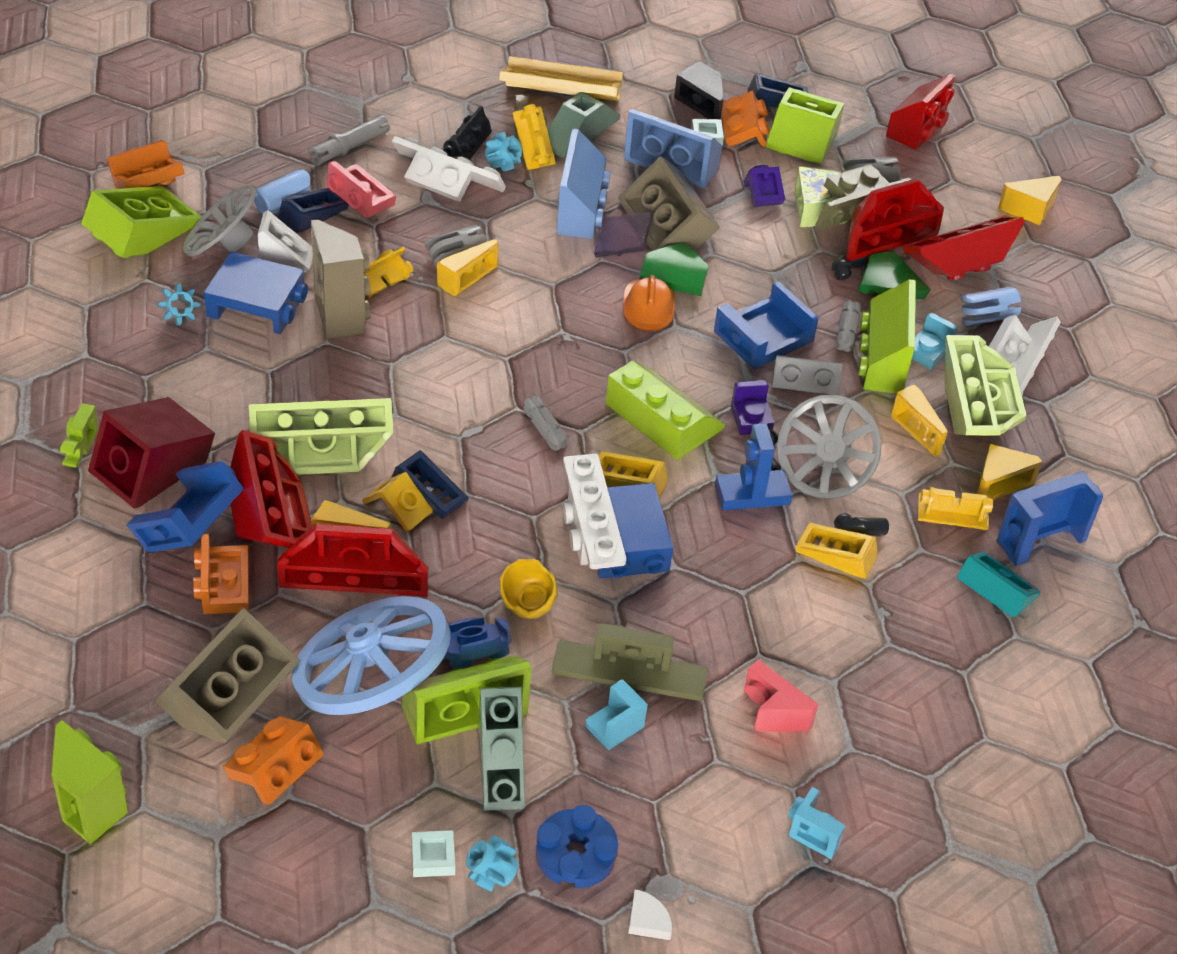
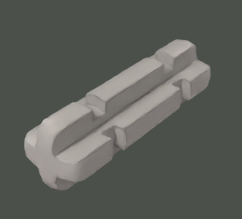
M848 300L843 305L835 345L839 351L850 352L853 349L861 308L858 302Z
M538 396L527 398L524 401L525 406L523 410L529 418H532L531 421L543 438L547 440V444L554 451H558L561 448L564 449L568 445V436L562 428H559L560 425L548 408L544 407L543 401Z

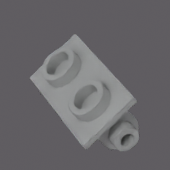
M777 355L774 361L772 387L838 395L843 363Z

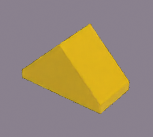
M1060 176L1004 183L998 207L1001 211L1014 216L1024 217L1025 220L1040 225L1055 202L1062 179Z
M990 444L977 494H986L987 498L995 500L1034 485L1042 460L1035 455Z

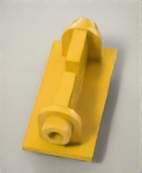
M535 104L523 107L524 110L512 112L527 170L555 165L556 162L541 106L536 107Z
M404 246L395 251H392V249L386 250L375 261L369 263V270H364V275L368 276L370 295H365L366 299L386 289L387 286L382 280L383 277L390 286L410 277V273L413 272V266L409 261L404 262L402 259L406 250Z
M931 486L928 490L922 489L921 493L918 494V521L982 530L989 529V512L991 513L993 508V499L987 498L986 494L979 495L962 492L960 498H955V491L936 489Z

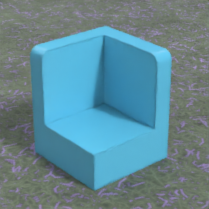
M621 679L610 686L608 705L588 717L585 726L609 751L644 728L648 704Z

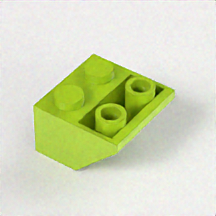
M789 87L779 104L766 148L776 150L779 153L793 155L809 162L822 164L839 132L844 103Z
M61 720L55 726L51 773L62 821L91 845L128 813L125 797L127 790L123 785L121 776L122 765L109 751L103 753L96 748L91 738L82 729L77 728L74 730Z

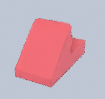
M759 659L748 668L744 692L755 703L762 705L757 713L754 726L755 731L808 732L813 727L818 704Z

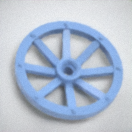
M391 597L359 606L328 623L306 643L297 656L301 661L292 670L294 688L307 707L319 713L329 715L354 714L385 705L411 691L437 668L450 644L451 631L442 610L436 604L419 597ZM397 615L415 616L388 625ZM429 624L433 625L431 640L396 636ZM346 636L347 640L331 646L340 637ZM389 650L423 653L402 673L398 671L387 657ZM336 658L310 684V676L314 666ZM351 662L343 695L322 693L321 691ZM376 664L389 681L372 689L358 692L364 668Z

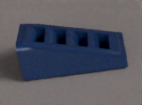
M754 74L747 92L753 90L758 100L762 99L766 107L778 108L789 87L807 93L808 89L806 86L761 74Z
M328 187L282 198L278 218L292 231L300 233L311 228V220L318 219L323 222L348 209L349 204Z
M421 450L397 465L394 469L392 477L406 472L432 508L433 513L441 519L450 515L469 499ZM417 473L420 477L416 478L414 475ZM426 481L431 483L427 487L423 485V483ZM437 488L441 490L436 496L431 493ZM447 496L453 499L445 506L440 502Z

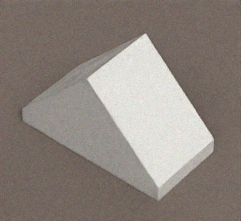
M270 211L264 212L258 231L259 258L303 269L304 273L309 271L313 258L312 246Z

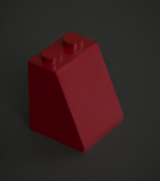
M170 397L105 410L88 472L135 509L178 482L179 478L176 474L181 469L205 464L215 432Z

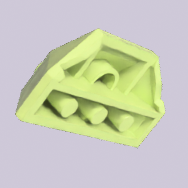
M946 335L945 391L954 434L1001 435L1025 421L1027 415L1015 368L998 352L988 347L986 341L978 335Z
M391 398L249 404L250 432L274 439L279 447L277 451L289 462L297 476L360 473L393 435Z

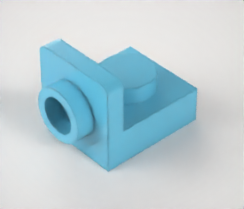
M930 313L926 317L923 330L915 336V349L912 360L932 370L945 357L946 335H956L957 326L934 313Z
M812 787L805 798L800 796L796 798L789 811L788 818L793 820L789 837L832 860L839 849L846 825L837 821L832 815L815 809L820 790Z

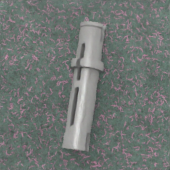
M380 114L342 134L336 133L329 136L327 141L309 148V156L317 154V156L310 158L316 166H319L334 157H343L347 155L348 150L389 132V124L381 126V124L388 122L387 118Z

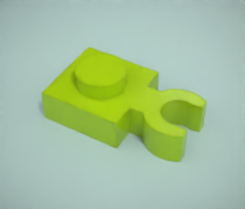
M82 403L76 415L69 418L66 428L68 439H65L60 447V453L66 454L62 465L77 468L81 462L82 454L87 455L99 431L96 407L94 405Z

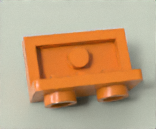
M753 90L723 102L724 139L729 147L753 137H757L762 148L766 147L767 134H770V128L765 119V116H768V111L762 99L758 100Z
M163 140L107 158L114 186L118 189L147 187L156 183L158 185H168L176 181L175 177L185 174L182 162L170 157L167 143Z
M202 534L201 548H194L195 570H201V576L193 578L194 599L202 600L203 614L239 613L243 607L249 612L248 545L211 547L209 534Z
M279 716L266 723L263 731L253 740L238 748L234 756L222 767L229 779L253 786L262 803L271 804L323 756V751L308 723Z

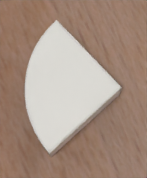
M635 889L628 934L670 940L672 923L669 913L663 904L652 895Z

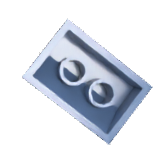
M630 109L628 113L624 160L649 168L661 156L679 169L690 184L706 188L719 170L722 145L714 137Z
M572 129L559 193L557 234L593 239L595 227L602 226L604 209L599 207L605 208L606 189L609 188L611 171L605 170L606 157L578 129Z

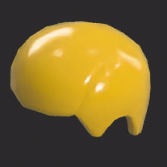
M518 559L508 565L500 576V593L504 604L512 613L522 619L540 618L552 609L558 598L555 577L539 560Z

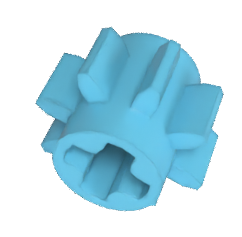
M505 132L493 135V140L486 142L485 156L488 163L493 166V169L501 167L502 171L505 172L514 169V164L521 162L522 147L514 135L506 137Z
M176 284L174 288L175 293H171L167 289L162 290V294L166 298L164 302H159L156 306L164 308L166 313L162 317L163 320L173 317L175 318L176 326H180L183 316L191 321L195 319L191 311L193 308L199 307L200 303L193 302L191 296L195 292L194 289L182 292L181 284ZM178 296L179 301L185 302L186 305L179 313L177 308L171 306V301L177 300Z
M492 835L489 843L484 840L477 841L469 850L466 858V866L471 870L468 878L474 880L476 885L489 892H492L495 884L501 887L508 885L514 879L518 870V861L513 857L517 852L516 849L495 835Z

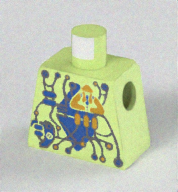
M798 167L794 192L800 227L816 226L815 224L824 204L836 200L824 187L828 176L842 172Z

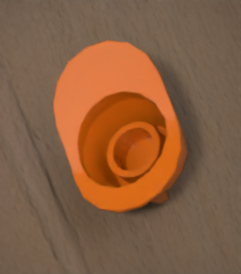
M651 275L649 278L633 280L626 286L623 311L624 317L631 325L645 331H658L667 327L672 322L675 310V294L665 282Z

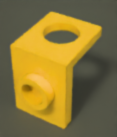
M406 472L384 481L362 499L364 504L382 498L406 532L413 529L433 512Z

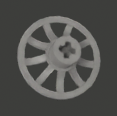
M244 184L217 201L189 232L183 244L184 253L188 256H194L207 250L217 242H220L229 252H236L242 248L253 234V230L242 220V217L254 201L256 188L252 184ZM250 194L249 197L243 198L245 195ZM224 203H226L228 218L219 209ZM213 214L220 225L206 222V220ZM199 230L209 231V232L197 233ZM209 241L207 244L200 247L203 242Z
M820 395L804 401L790 412L779 432L777 451L782 470L785 471L787 479L796 488L817 498L833 499L852 494L868 482L878 467L882 442L874 418L863 406L844 396ZM834 403L844 405L839 413L835 427H830L823 404ZM812 407L815 409L821 428L818 432L797 419ZM853 409L867 424L846 434L844 432L845 424ZM793 426L812 439L811 444L786 446L791 427ZM871 433L873 441L872 453L852 449V442ZM811 454L813 458L794 473L787 455ZM850 457L870 462L858 480L846 463ZM819 465L823 467L820 490L801 481ZM838 467L849 483V486L837 490H829L831 473L833 468Z

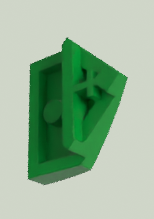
M679 243L648 252L640 273V279L649 278L651 275H654L655 278L665 282L670 290L701 296L709 266L686 243Z
M895 252L871 254L861 272L862 280L858 286V290L865 294L869 291L871 294L877 292L880 295L909 279L916 280L915 299H925L931 290Z

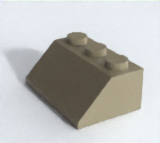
M661 156L618 197L623 208L652 251L679 243H686L693 250L698 249L720 228L683 173Z
M318 219L311 220L314 294L326 339L366 333L365 320L371 317L369 302L365 300V295H370L368 276L364 275V270H369L370 268L367 250H361L357 236Z
M243 607L154 702L183 728L225 744L301 660Z

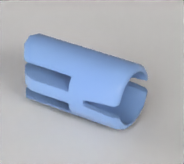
M303 169L295 170L256 188L254 204L258 211L263 215L268 210L275 215L279 213L282 198L309 192L310 176L308 172Z
M1014 287L961 295L962 301L971 302L962 305V313L972 315L963 317L964 326L1004 320L1013 315L1018 316L1022 308H1010L1011 304L1021 302L1020 294Z

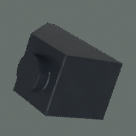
M701 61L693 64L677 74L674 98L707 119L721 120L724 99L721 73Z

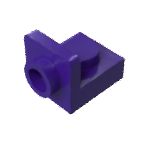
M757 165L748 171L743 181L745 187H750L754 207L782 205L786 199L779 166Z
M766 380L737 382L734 384L731 409L739 435L751 434L753 424L767 423L768 429L773 430L774 421L766 399L769 388Z

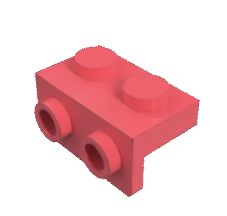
M336 161L328 163L327 187L365 218L395 205L396 195L359 165L355 164L345 169Z

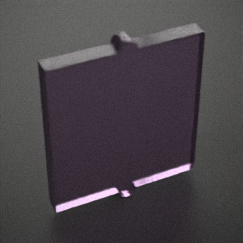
M646 212L632 215L627 213L624 216L604 218L594 249L595 258L612 255L621 256L622 254L644 251L653 218L652 213Z

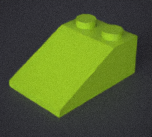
M163 186L92 190L81 224L91 231L96 239L103 241L112 248L116 255L130 258L131 256L146 255L194 227L202 216Z

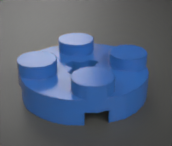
M475 617L449 624L451 639L443 659H448L451 667H467L475 659L484 657L502 658L510 653L509 644L512 641L510 626L504 619L495 618V624H485L484 617Z
M579 805L574 809L559 811L551 815L539 826L537 831L536 860L541 871L550 880L561 884L562 880L567 883H575L574 888H586L600 883L610 875L617 858L618 838L612 825L604 817L596 814L592 807ZM571 842L584 844V853L581 854L577 850L569 851L567 849L570 847Z

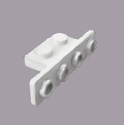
M394 136L392 140L393 145L400 154L413 158L404 176L409 183L459 202L470 181L500 192H504L506 188L500 177L501 174L493 168L484 167V169L474 166L470 160L459 156L457 159L449 157L445 151L437 147L428 149L410 137L402 139Z
M1016 315L1007 317L989 345L990 348L998 352L1015 368L1022 396L1024 389L1033 377L1037 365L1044 357V352L1050 341L1054 338L1055 332L1061 323L1058 317L1034 323L1030 326L1028 332Z
M585 454L564 457L563 465L569 485L568 502L562 505L564 523L570 524L572 529L569 530L571 551H577L580 565L589 564L591 569L624 566L626 564V555L599 456L597 454Z

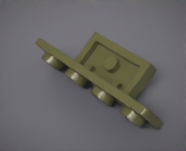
M871 164L828 176L824 187L836 200L824 204L815 225L819 229L849 221L852 218L854 209L872 190L911 179L908 177L889 183Z
M599 623L595 646L564 640L558 642L552 673L613 685L623 679L632 689L702 701L708 668L671 660L674 636L625 628L620 625Z

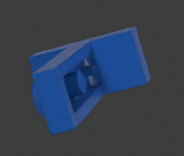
M767 423L752 425L750 439L745 441L746 463L741 464L740 473L716 476L715 486L722 510L791 504L792 493L785 471H771L775 448Z

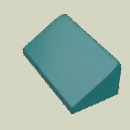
M986 552L968 556L957 576L960 581L1011 617L1018 616L1041 593L1035 586Z

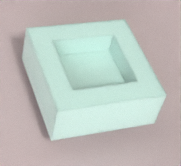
M692 119L691 130L714 137L723 146L724 136L721 120Z
M453 830L412 832L413 877L455 875Z

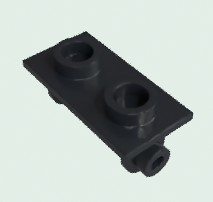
M482 106L473 115L466 116L461 126L457 129L456 135H452L450 139L445 141L443 151L449 157L461 156L470 160L492 132L490 122Z

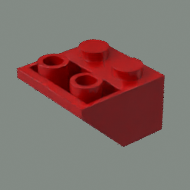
M949 74L919 86L891 112L886 137L914 150H917L924 142H929L934 132L938 128L942 129L948 120L949 113L946 111L955 93V89L952 88L955 76Z

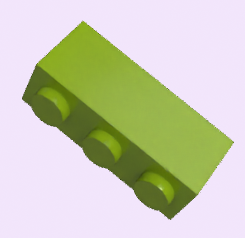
M909 279L871 299L868 312H862L860 331H865V334H861L859 353H864V356L860 357L858 375L864 376V390L897 394V392L905 387L915 349L916 280Z
M632 360L608 375L606 405L676 460H679L725 428V423L652 368Z
M513 655L501 659H491L483 664L464 669H453L448 673L426 678L418 686L402 696V708L416 744L479 728L480 688L521 687L522 716L527 715L532 669L530 662Z

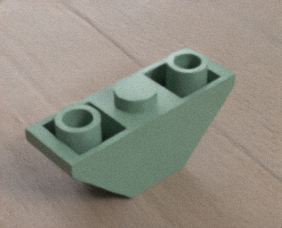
M579 92L562 104L548 130L553 153L565 159L572 129H578L590 141L620 120V114L586 93Z
M521 687L480 688L479 751L484 811L525 809Z

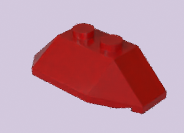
M918 179L872 190L853 211L848 235L847 259L850 261L937 236L940 230L944 207Z
M1003 215L941 235L902 245L903 252L933 274L947 276L948 280L961 279L966 277V272L987 271L991 269L992 264L1002 262L1024 225V217Z
M242 429L238 434L230 468L236 474L237 480L244 488L230 504L236 537L266 545L290 548L312 529L303 484L289 462L277 451L279 447L274 439Z
M316 524L284 552L277 562L279 588L428 597L429 567L393 529Z

